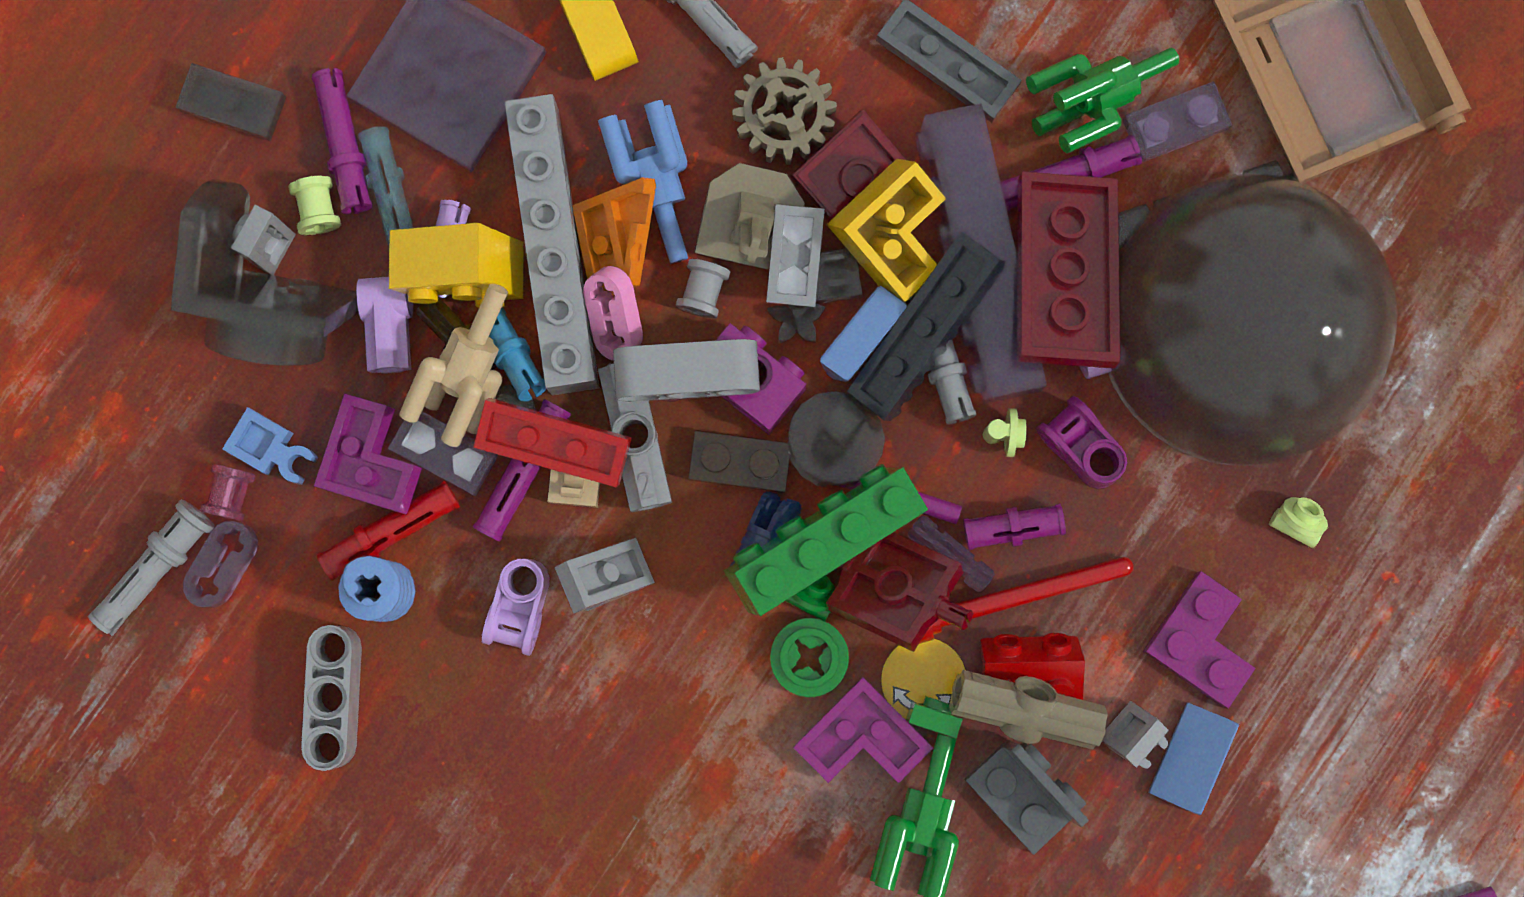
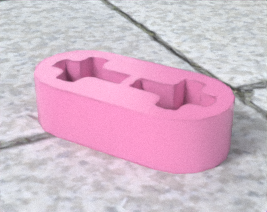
M603 267L586 280L583 294L595 346L603 356L614 360V349L640 346L643 340V331L634 288L630 278L618 267ZM603 284H604L606 290H608V291H613V292H614V295H615L614 298L612 297L611 292H608V291H604V290H603V288H602V285H603ZM613 329H614V332H615L616 336H613V334H612V330H613Z

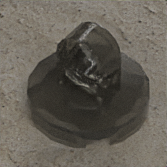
M837 391L816 394L802 403L792 417L787 433L790 461L801 476L821 487L845 485V488L860 483L858 478L878 464L883 454L885 442L879 417L851 394Z

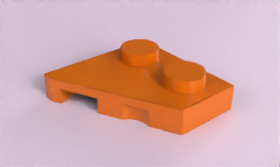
M642 177L572 205L587 279L603 267L613 266L618 267L627 274L633 288L640 286L656 190L655 179ZM603 284V285H602L603 290H604V291H608V290H606V288H605V286H604V284Z

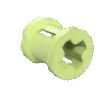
M310 176L289 184V192L296 197L300 222L296 226L299 234H322L336 230L341 226L340 217L333 213L329 194L333 183L330 177Z

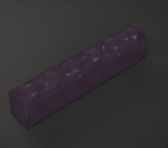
M982 103L925 115L921 127L922 131L916 132V144L920 160L929 161L932 174L930 180L946 198L939 205L943 224L936 226L941 252L946 253L962 231L969 234L1006 262L1004 264L1005 270L1002 274L995 276L993 279L992 288L982 294L979 306L972 308L969 312L970 318L968 321L958 327L962 345L964 347L971 345L975 363L968 365L972 390L974 394L981 392L984 404L1041 392L1047 386L1042 363L1017 362V254Z

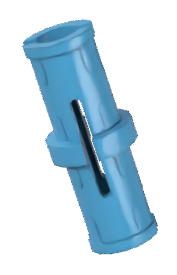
M501 308L489 335L496 347L499 348L494 363L497 368L504 369L517 392L516 395L519 400L523 402L532 400L528 392L530 387L537 398L546 390L545 380L542 379L529 356L531 350L527 341L524 338L518 337L506 316V311L504 308Z

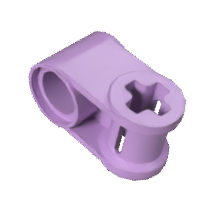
M517 559L509 562L503 568L494 600L485 620L482 633L483 644L490 645L495 641L521 648L524 655L530 656L532 654L541 625L542 609L550 580L548 571L542 563L534 559ZM524 566L532 569L537 578L535 589L528 595L519 593L513 584L515 572ZM503 625L518 628L521 632L504 628Z

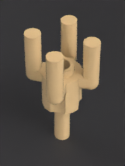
M489 284L470 330L462 327L455 328L440 358L428 357L421 362L399 413L402 419L416 423L424 407L430 410L439 409L445 393L457 397L458 400L441 437V440L449 446L458 447L466 431L477 434L484 402L488 398L495 399L501 386V374L495 370H490L499 348L496 347L489 335L508 294L504 287L497 284Z

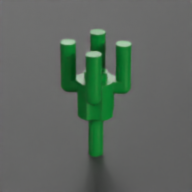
M1168 48L1134 65H1131V62L1126 57L1117 56L1096 67H1092L1085 55L1076 54L1027 76V88L1034 95L1067 79L1072 78L1074 81L1073 85L1054 93L1053 100L1057 108L1032 119L1031 124L1034 132L1038 136H1042L1086 114L1090 118H1094L1095 120L1059 136L1061 149L1065 153H1070L1118 130L1122 120L1116 109L1134 101L1135 97L1141 94L1142 81L1179 64L1178 53L1174 48Z
M942 734L937 735L923 791L908 788L901 815H891L886 819L870 881L875 882V886L894 891L906 850L927 856L917 894L924 897H945L959 846L958 837L948 831L956 801L942 797L957 741L956 738Z

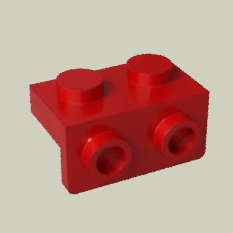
M1049 633L1039 637H1018L1013 634H1000L994 638H982L980 640L983 675L1014 683L1019 677H1034L1050 684L1058 694L1083 700L1085 659L1077 636H1068L1063 633Z

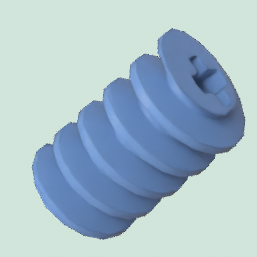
M372 556L356 558L346 564L338 587L340 601L348 613L357 619L376 622L394 621L405 615L413 605L416 593L414 580L408 568L401 563ZM380 581L381 583L376 587L375 583ZM379 592L381 595L379 599L374 598Z

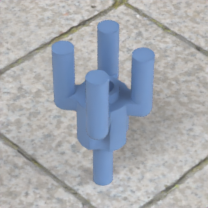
M658 100L644 105L656 146L635 152L626 120L618 121L617 115L599 119L598 123L614 176L619 183L627 184L642 177L655 179L656 190L652 210H654L669 262L673 264L689 259L673 208L674 204L685 200L678 173L686 169L687 158L671 105L664 106L663 100Z

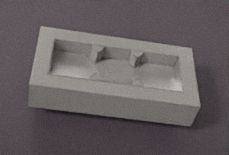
M776 204L766 302L815 307L825 209Z
M254 205L250 214H244L237 222L232 236L235 241L231 249L255 267L273 276L296 234L273 213Z

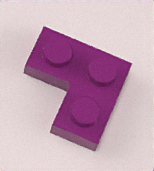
M344 394L314 486L407 515L422 468L380 455L395 409Z
M1202 571L1195 574L1143 651L1226 709H1229L1256 669L1215 640L1242 599Z
M863 677L793 746L827 783L863 748L898 783L933 749Z

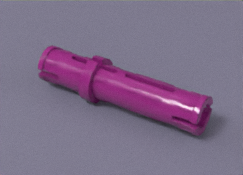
M326 68L316 71L312 74L311 78L315 86L330 153L327 167L329 173L335 176L341 212L343 214H350L353 207L354 214H358L372 208L363 172L364 167L367 166L366 158L363 153H359L343 82V72L341 69L334 68L332 70L333 76H331L330 69Z
M1129 135L1124 139L1096 149L1091 148V146L1081 148L1079 155L1030 172L1102 178L1117 171L1141 165L1142 157L1140 155L1136 156L1137 153H1140V149L1134 136ZM1019 176L1002 182H995V189L997 192H1000L997 196L1004 212L1018 207Z
M546 399L543 400L539 412L564 419L569 418L571 413ZM511 459L473 527L500 542L501 536L524 499L541 466L527 463L524 467L525 462ZM518 474H520V477L516 485L514 486L512 492L510 493L507 501L505 502L502 510L499 511V508L503 503L506 495L508 494L511 486L513 485L516 477L518 476Z

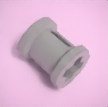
M689 259L687 268L691 272L684 296L677 299L676 307L697 316L716 319L719 310L715 307L722 282L729 279L730 271L708 261Z

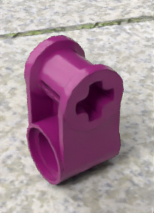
M1071 396L1067 400V407L1048 424L1040 423L1036 427V431L1044 443L1059 458L1064 460L1082 482L1089 487L1096 489L1106 488L1116 482L1126 470L1127 457L1122 446L1104 429L1088 406L1075 396ZM1072 422L1076 423V425H1074L1068 432H1066L1065 434L1061 433ZM1100 452L1111 458L1114 468L1110 476H1101L1090 467V457L1092 454Z

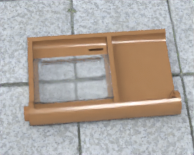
M1212 0L1298 184L1323 176L1436 128L1438 135H1441L1466 123L1463 114L1472 108L1420 0Z

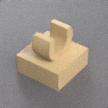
M551 469L548 503L598 508L600 483Z

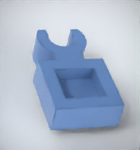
M248 407L222 448L224 451L267 475L270 474L274 465L277 464L281 475L286 480L296 484H303L305 479L294 473L292 469L294 460L298 457H304L312 462H316L318 459L317 455L303 446L288 447L287 444L294 433Z

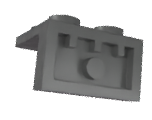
M1006 740L964 780L1034 855L1069 821L1080 827H1083L1089 821L1080 811L1086 805V802L1067 782L1063 783L1058 778L1053 781L1045 773L1051 767V764L1032 744H1018Z

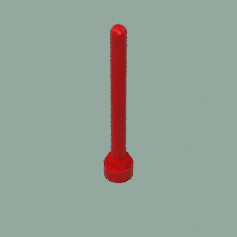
M1120 557L955 604L972 610V619L1128 576L1132 573L1134 565L1129 558ZM938 619L929 627L919 644L934 640L933 635L941 633V627L952 624Z

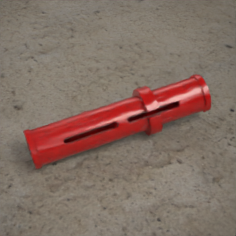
M443 480L439 485L414 498L411 501L407 515L392 511L366 527L361 523L353 528L354 534L328 549L318 552L316 554L317 559L329 579L334 581L343 574L346 564L354 559L366 556L381 558L380 552L461 506L446 480Z

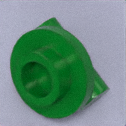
M823 576L787 599L786 602L820 620L826 621L830 613L826 602L834 592L835 586L827 576Z

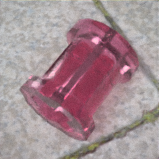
M212 464L211 472L215 475L208 501L205 504H201L200 512L243 522L245 515L241 512L247 487L249 483L254 482L256 475Z

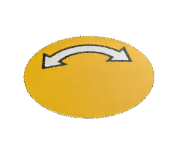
M937 639L919 644L914 652L898 646L891 652L884 664L881 678L882 690L887 702L906 719L911 701L923 705L925 696L950 704L952 687L956 676L961 674L965 667L959 655L949 645Z

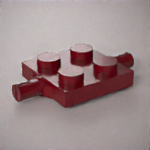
M894 532L835 569L841 572L839 584L826 602L831 613L912 652L915 651L929 627L938 619L944 620L961 630H965L968 627L967 623L970 624L973 616L972 610L965 609L949 601L950 593L964 573L961 563Z

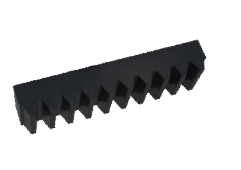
M961 231L847 392L884 421H891L899 416L902 412L901 406L903 403L913 397V389L921 385L924 381V374L934 368L937 356L947 350L946 344L948 341L957 336L958 327L968 321L970 318L969 312L972 308L979 306L982 294L992 288L993 279L995 276L1002 274L1005 270L1004 264L1006 262L969 234Z

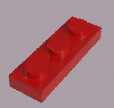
M488 398L484 402L473 448L617 488L620 485L632 437Z

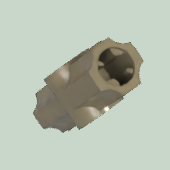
M963 670L961 674L956 676L949 704L952 715L999 726L1010 738L1027 744L1038 743L1044 737L1093 750L1095 746H1100L1106 732L1105 727L1108 714L1105 705L1058 694L1050 684L1034 677H1019L1014 683Z

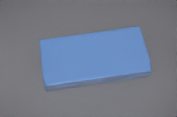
M882 286L877 287L820 358V363L827 375L834 380L844 382L851 379L907 308L906 304Z
M1186 702L1148 793L1194 814L1201 815L1239 724Z

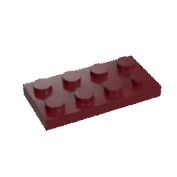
M1021 172L1018 178L1017 362L1115 369L1120 363L1118 179Z

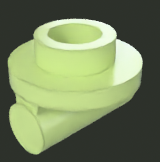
M1008 408L1006 422L1000 419L993 420L984 429L983 438L989 444L1004 441L1005 457H1014L1016 448H1024L1026 419H1018L1017 409Z
M1304 497L1286 499L1280 509L1278 508L1274 512L1269 522L1270 526L1311 548L1318 544L1322 534L1328 527L1324 511L1320 505Z

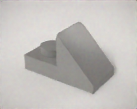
M636 538L568 560L555 567L573 613L582 610H592L655 583Z

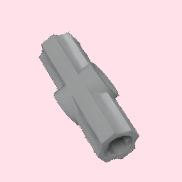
M614 364L598 369L612 432L623 435L624 430L632 424H640L648 429L646 443L639 448H629L622 473L630 512L645 511L672 503L658 443V433L654 426L649 401H617L615 395Z

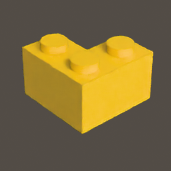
M896 159L826 225L879 287L882 286L897 298L906 302L922 287L937 266L936 262L911 234V231L946 198L915 161Z
M480 223L390 230L389 289L408 295L409 302L419 304L437 303L438 295L452 294V298L456 300H475V306L480 307L489 284H497L504 287L508 291L505 300L523 299L522 241Z

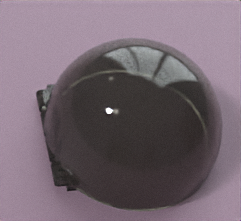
M1274 160L1244 170L1243 174H1232L1202 181L1173 195L1153 201V209L1149 211L1146 204L1118 213L1120 363L1108 375L1122 402L1148 431L1180 452L1201 460L1232 466H1258L1288 460L1319 447L1350 425L1368 406L1381 385L1393 355L1398 319L1396 294L1389 267L1379 246L1354 214L1338 201L1314 187L1296 181L1293 173L1283 175L1278 161Z

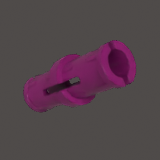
M1061 504L1017 511L1016 507L1006 508V513L963 519L968 550L1011 542L1012 547L1021 546L1023 540L1066 534Z

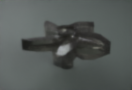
M815 303V307L788 304V307L776 305L768 308L767 312L773 319L784 322L779 330V344L790 340L796 332L803 340L815 343L816 328L813 322L820 318L825 307Z

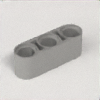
M740 339L621 347L613 350L615 395L617 401L632 402L752 394L760 391L757 341Z
M322 626L312 633L307 644L301 748L306 763L313 769L321 771L332 770L346 765L355 755L357 747L362 647L357 633L345 626ZM333 634H338L345 643L344 654L337 661L330 660L325 654L324 649L326 640ZM330 683L340 688L343 697L341 705L335 711L326 708L322 702L323 690ZM327 733L335 736L340 745L339 754L333 761L324 758L319 749L320 740Z

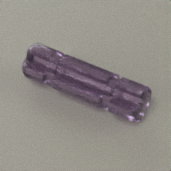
M927 516L919 517L908 531L909 538L922 546L925 545L931 550L960 562L964 571L962 574L965 577L964 582L977 592L983 591L994 578V570L983 561L976 562L973 559L975 555L947 532L940 533L937 530L939 526Z

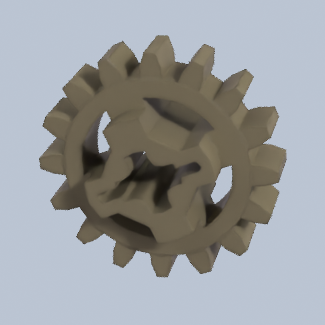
M783 57L778 58L776 69L771 71L762 62L759 64L760 77L756 79L749 74L743 77L744 85L748 91H735V102L744 107L732 110L733 121L745 122L737 129V136L739 139L752 138L749 144V152L752 154L758 152L761 148L765 149L766 162L768 163L774 160L776 153L783 154L786 165H791L793 153L799 152L801 157L807 160L810 157L811 144L820 148L826 142L821 131L833 132L835 122L826 116L836 113L837 103L830 100L825 101L832 93V86L830 83L818 86L820 71L816 68L808 75L803 73L802 60L798 59L793 69H788ZM783 83L795 84L797 86H800L801 88L796 89L790 86H786ZM763 91L766 100L765 104L756 110V114L752 115L754 102ZM783 104L786 110L793 109L792 117L786 119L783 113L776 114V106ZM816 108L817 116L815 122L806 132L803 123L804 117L811 114L812 110ZM772 133L785 137L786 140L773 139L767 135Z

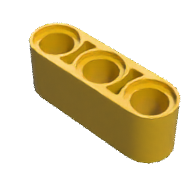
M559 0L594 81L639 63L613 0Z

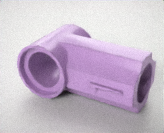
M389 277L358 279L357 306L360 319L365 324L367 371L370 373H399L411 370L408 318L413 316V303L408 301V295L389 289Z

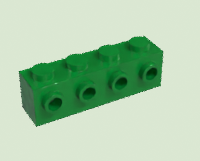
M884 464L874 467L858 478L861 484L846 494L843 490H839L829 495L817 504L819 511L805 520L801 516L795 517L775 530L777 537L765 545L761 546L759 542H756L734 555L735 563L723 571L748 613L762 616L926 512L928 508L904 467L886 468Z

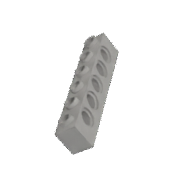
M553 94L505 101L545 386L551 395L598 389L600 387L591 327L583 294L584 278L572 208L573 203L559 109Z

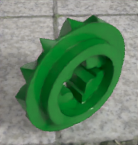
M805 618L788 624L779 632L771 648L770 661L776 679L786 690L802 697H817L832 691L842 681L849 664V652L843 636L834 626L820 619ZM797 639L809 649L816 646L820 647L824 643L827 644V647L822 650L823 653L818 658L821 664L820 668L825 674L820 676L817 670L813 671L809 666L802 670L799 668L794 673L791 669L797 665L796 662L801 657L798 651L799 647L795 644Z

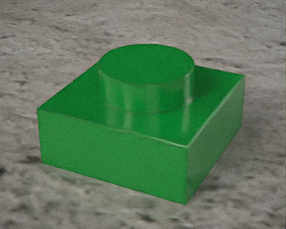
M925 696L923 705L911 701L906 717L908 723L957 738L963 720L951 714L949 703Z

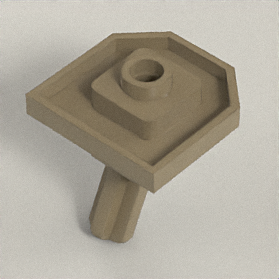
M738 163L711 180L708 186L694 253L770 270L776 204L804 207L805 204L788 175Z

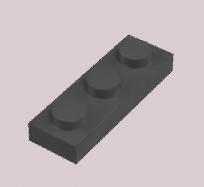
M909 0L901 2L876 38V41L991 123L1022 81Z

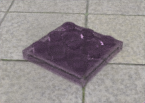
M407 0L348 92L347 97L350 101L472 173L507 117L505 101L516 100L520 97L547 52L545 47L465 0Z

